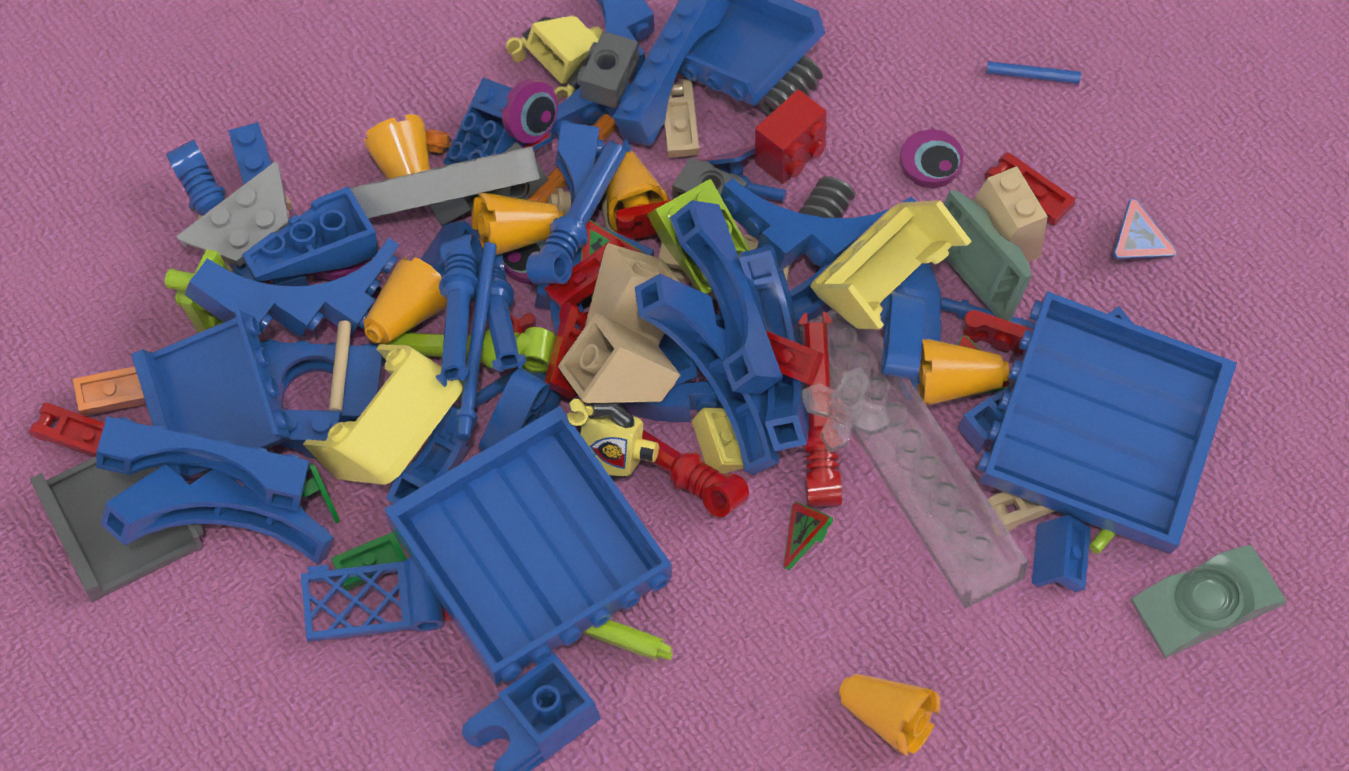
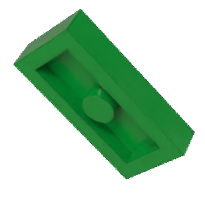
M394 532L331 558L335 569L406 560ZM368 575L367 577L371 579L374 575ZM352 577L343 584V588L348 591L365 584V582L359 577Z

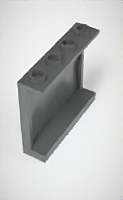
M95 456L48 480H45L42 473L30 478L91 603L203 548L199 536L203 535L204 532L200 524L168 527L146 534L127 545H123L101 525L106 502L161 466L126 475L96 468Z

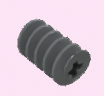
M804 55L759 101L760 106L765 113L770 115L798 89L809 97L810 90L815 91L818 88L817 80L823 78V73L813 60Z
M824 176L819 178L816 187L813 188L810 197L806 199L804 206L801 207L798 213L824 218H842L844 216L843 211L849 208V201L855 198L856 193L845 181L831 176Z

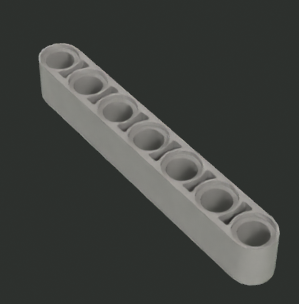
M530 146L359 185L350 189L367 218H372L540 179L533 147Z

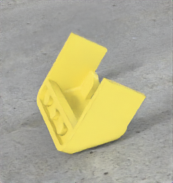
M941 200L902 202L884 213L812 282L810 287L823 302L857 329H881L884 324L880 320V313L883 310L880 303L922 263L932 262L937 264L949 255L948 249L951 246H967L972 241Z
M380 344L376 350L385 358V369L391 375L356 422H339L329 430L328 438L325 441L307 439L303 445L338 480L388 484L403 472L463 390V384L458 379L447 380V386L444 387L436 379V375L441 374V366L410 346Z

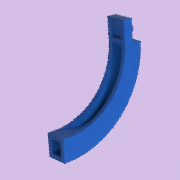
M773 246L741 252L739 260L765 330L802 345L789 287L784 271H780ZM782 374L783 378L768 388L765 425L774 452L807 445L808 440L807 384L785 374Z
M550 301L553 333L557 336L561 321L559 319L561 309L553 301ZM581 301L576 306H578L579 311L583 312ZM709 382L677 384L667 393L662 402L619 403L632 415L663 422H691L690 410L700 411L702 408H723Z

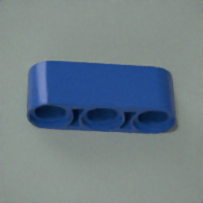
M897 292L890 293L885 315L881 374L911 380L917 378L921 362L925 298Z
M518 368L511 375L480 440L479 451H484L535 421L548 396L550 385L524 368Z

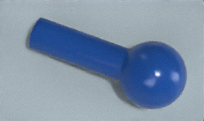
M738 174L739 177L747 182V189L755 195L765 199L785 202L787 190L751 183L747 176Z

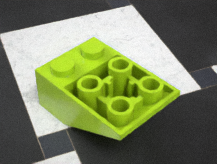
M711 179L647 214L664 246L698 291L705 294L712 291V288L693 259L680 246L670 219L672 215L691 200L719 204L738 257L741 252L750 251L748 244Z

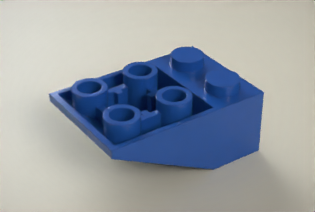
M482 77L443 162L444 164L451 165L503 153L515 142L520 146L524 144L509 136L503 127V107H507L509 100L506 98L513 88Z

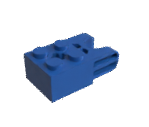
M553 653L498 694L499 698L471 717L463 725L461 734L465 741L474 747H481L495 739L510 741L507 751L495 762L494 771H532L601 720V716L594 700L557 655Z

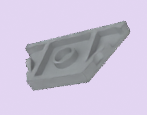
M277 162L272 163L178 234L176 237L179 242L185 247L190 245L201 249L204 253L206 249L218 251L226 262L239 267L245 263L242 258L244 252L270 233H277L289 224L290 216L286 207V193L281 179L282 171Z

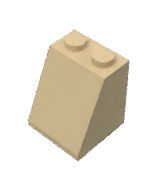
M1016 166L987 178L973 201L989 212L992 226L1002 237L1021 247L1028 263L1041 258L1048 216L1018 167Z
M608 243L602 258L585 327L593 315L597 313L655 341L659 345L665 333L657 326L639 317L634 287L658 274L665 275L678 282L679 280L662 259Z
M597 313L593 315L558 365L581 400L586 403L662 402L680 376V373L655 341Z

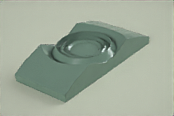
M956 190L949 191L944 206L972 242L967 246H951L948 249L949 255L945 259L996 317L1011 322L1032 277L1021 247L1002 237L992 226L987 210Z
M1248 545L1219 553L1202 565L1187 572L1168 576L1131 599V603L1164 659L1281 607L1286 604V599L1253 546Z

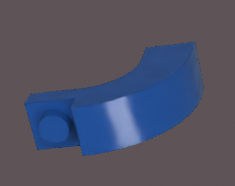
M453 404L433 430L420 455L393 481L386 500L395 503L462 463L470 445L467 444L468 440H460L456 437L458 421L455 417L456 411L460 409L459 406ZM476 416V421L471 425L470 435L477 422L478 416Z

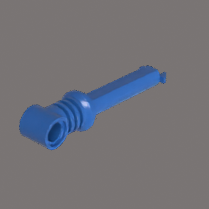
M194 139L165 153L176 176L182 182L186 194L189 196V208L191 211L204 216L226 199L225 188L216 183ZM229 263L235 274L254 280L245 263L240 267Z
M627 139L624 140L622 145L611 140L602 147L601 155L567 214L551 222V232L540 251L531 253L527 260V275L532 283L563 284L570 279L574 255L579 248L584 247L588 242L586 225L625 158L626 152L631 151V146Z
M474 233L444 241L440 246L441 258L445 269L444 276L440 279L439 290L444 298L447 299L441 374L436 375V379L444 387L447 386V380L459 379L462 382L469 374V369L465 367L470 301L477 296L479 282L476 278L477 265L481 264L483 254L481 242Z
M502 254L495 256L487 313L496 360L492 361L493 369L500 372L517 366L521 368L526 363L525 354L519 355L508 309L514 301V291L506 279ZM480 264V265H477V277H476V278L478 279V281H479V275H480L481 264Z

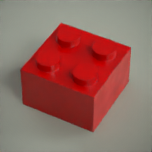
M799 89L796 90L755 128V164L782 185L791 177H797L808 161L819 157L825 150L827 110Z

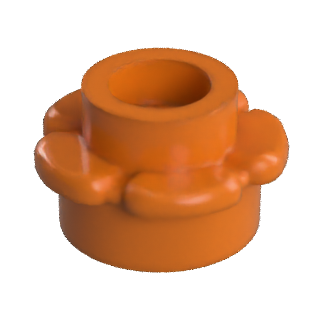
M426 129L428 150L444 153V149L450 148L452 145L449 143L451 134L436 129Z

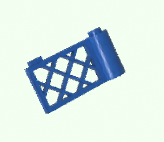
M411 557L402 562L328 570V564L307 567L308 573L301 574L307 642L411 629L414 631H432L445 625L443 605ZM398 572V584L390 593L376 584L383 574ZM368 575H374L371 579L367 577ZM352 577H359L367 583L356 597L342 588L343 584ZM339 579L337 583L332 580ZM324 581L332 589L320 602L310 594V582ZM371 588L385 597L374 612L360 602ZM337 592L351 601L340 616L326 606ZM398 592H400V601L395 598ZM311 602L316 605L313 611L311 610ZM392 602L401 609L402 621L387 622L379 615ZM357 606L370 617L362 626L353 627L344 619ZM321 610L335 619L328 630L313 631V620ZM374 620H376L379 624L372 623L374 622ZM341 624V625H343L345 628H338V627H339V625Z

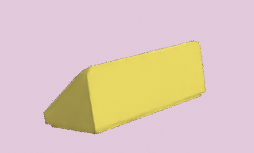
M702 408L693 418L692 424L705 463L723 474L744 469L740 448L724 408Z

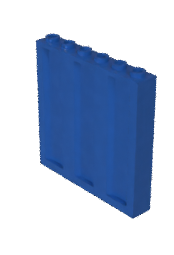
M1047 291L1041 301L1035 300L1031 309L1029 319L1034 320L1031 330L1026 329L1021 338L1019 348L1024 350L1021 360L1015 359L1008 376L1009 379L1013 380L1010 391L1005 389L1000 399L998 408L1003 410L1000 421L994 420L987 438L992 440L989 452L984 450L977 466V469L982 471L979 482L1171 554L1180 544L1237 362Z
M558 406L384 509L387 523L495 685L503 680L505 682L512 681L529 664L533 662L535 664L541 663L552 654V650L562 644L567 646L574 643L581 637L583 631L592 626L595 628L602 626L611 618V614L621 608L626 610L633 607L640 601L642 595L651 590L653 592L661 590L672 578L671 562L578 430L569 422L561 406Z

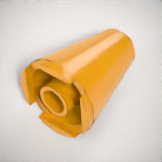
M405 115L406 121L396 122L395 117L376 124L366 132L367 139L363 138L365 147L387 179L430 169L425 124L423 118L419 115Z
M633 151L626 152L625 158L606 190L607 217L615 231L618 228L616 213L620 209L669 200L667 193Z
M479 193V197H475L473 201L472 228L478 230L482 248L487 242L497 245L496 255H500L547 240L551 232V222L564 215L562 211H558L557 206L554 204L491 193Z
M403 257L396 264L363 322L366 336L374 343L388 344L445 309L447 299L444 298L439 290L441 275L431 265L419 258L414 257L411 261H408L407 257Z
M922 339L921 362L918 371L920 383H917L920 405L929 406L1002 388L1003 381L1009 380L1008 361H1003L1000 354L931 339Z
M856 673L851 677L845 678L839 689L841 704L905 756H909L908 752L912 754L917 753L925 744L935 726L929 722L932 712L939 714L940 696L938 692L932 689Z

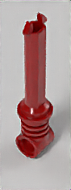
M826 312L822 313L823 322L808 323L807 313H804L798 322L799 326L804 325L805 346L824 354L813 384H807L809 430L807 445L802 446L805 448V453L809 454V456L805 457L806 462L810 463L806 465V470L810 471L806 474L808 507L842 506L841 473L836 471L840 468V464L835 462L839 460V455L835 453L839 452V446L843 443V439L838 437V432L832 427L827 324H832V319Z
M643 430L642 439L659 443L657 458L652 463L670 474L674 488L678 490L685 489L696 495V497L703 499L706 509L712 515L724 517L747 502L749 488L742 477L736 474L724 475L702 461L699 453L686 452L682 454Z

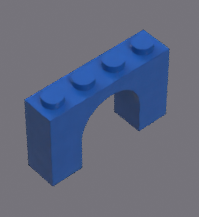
M273 339L260 341L261 347L266 349L270 357L271 364L268 366L271 378L276 380L280 389L278 400L281 409L284 394L288 386L296 378L315 371L333 374L336 342L312 344L308 341H297L295 343L279 342ZM349 345L341 413L343 423L348 421L356 422L384 385L386 360L376 350V345Z

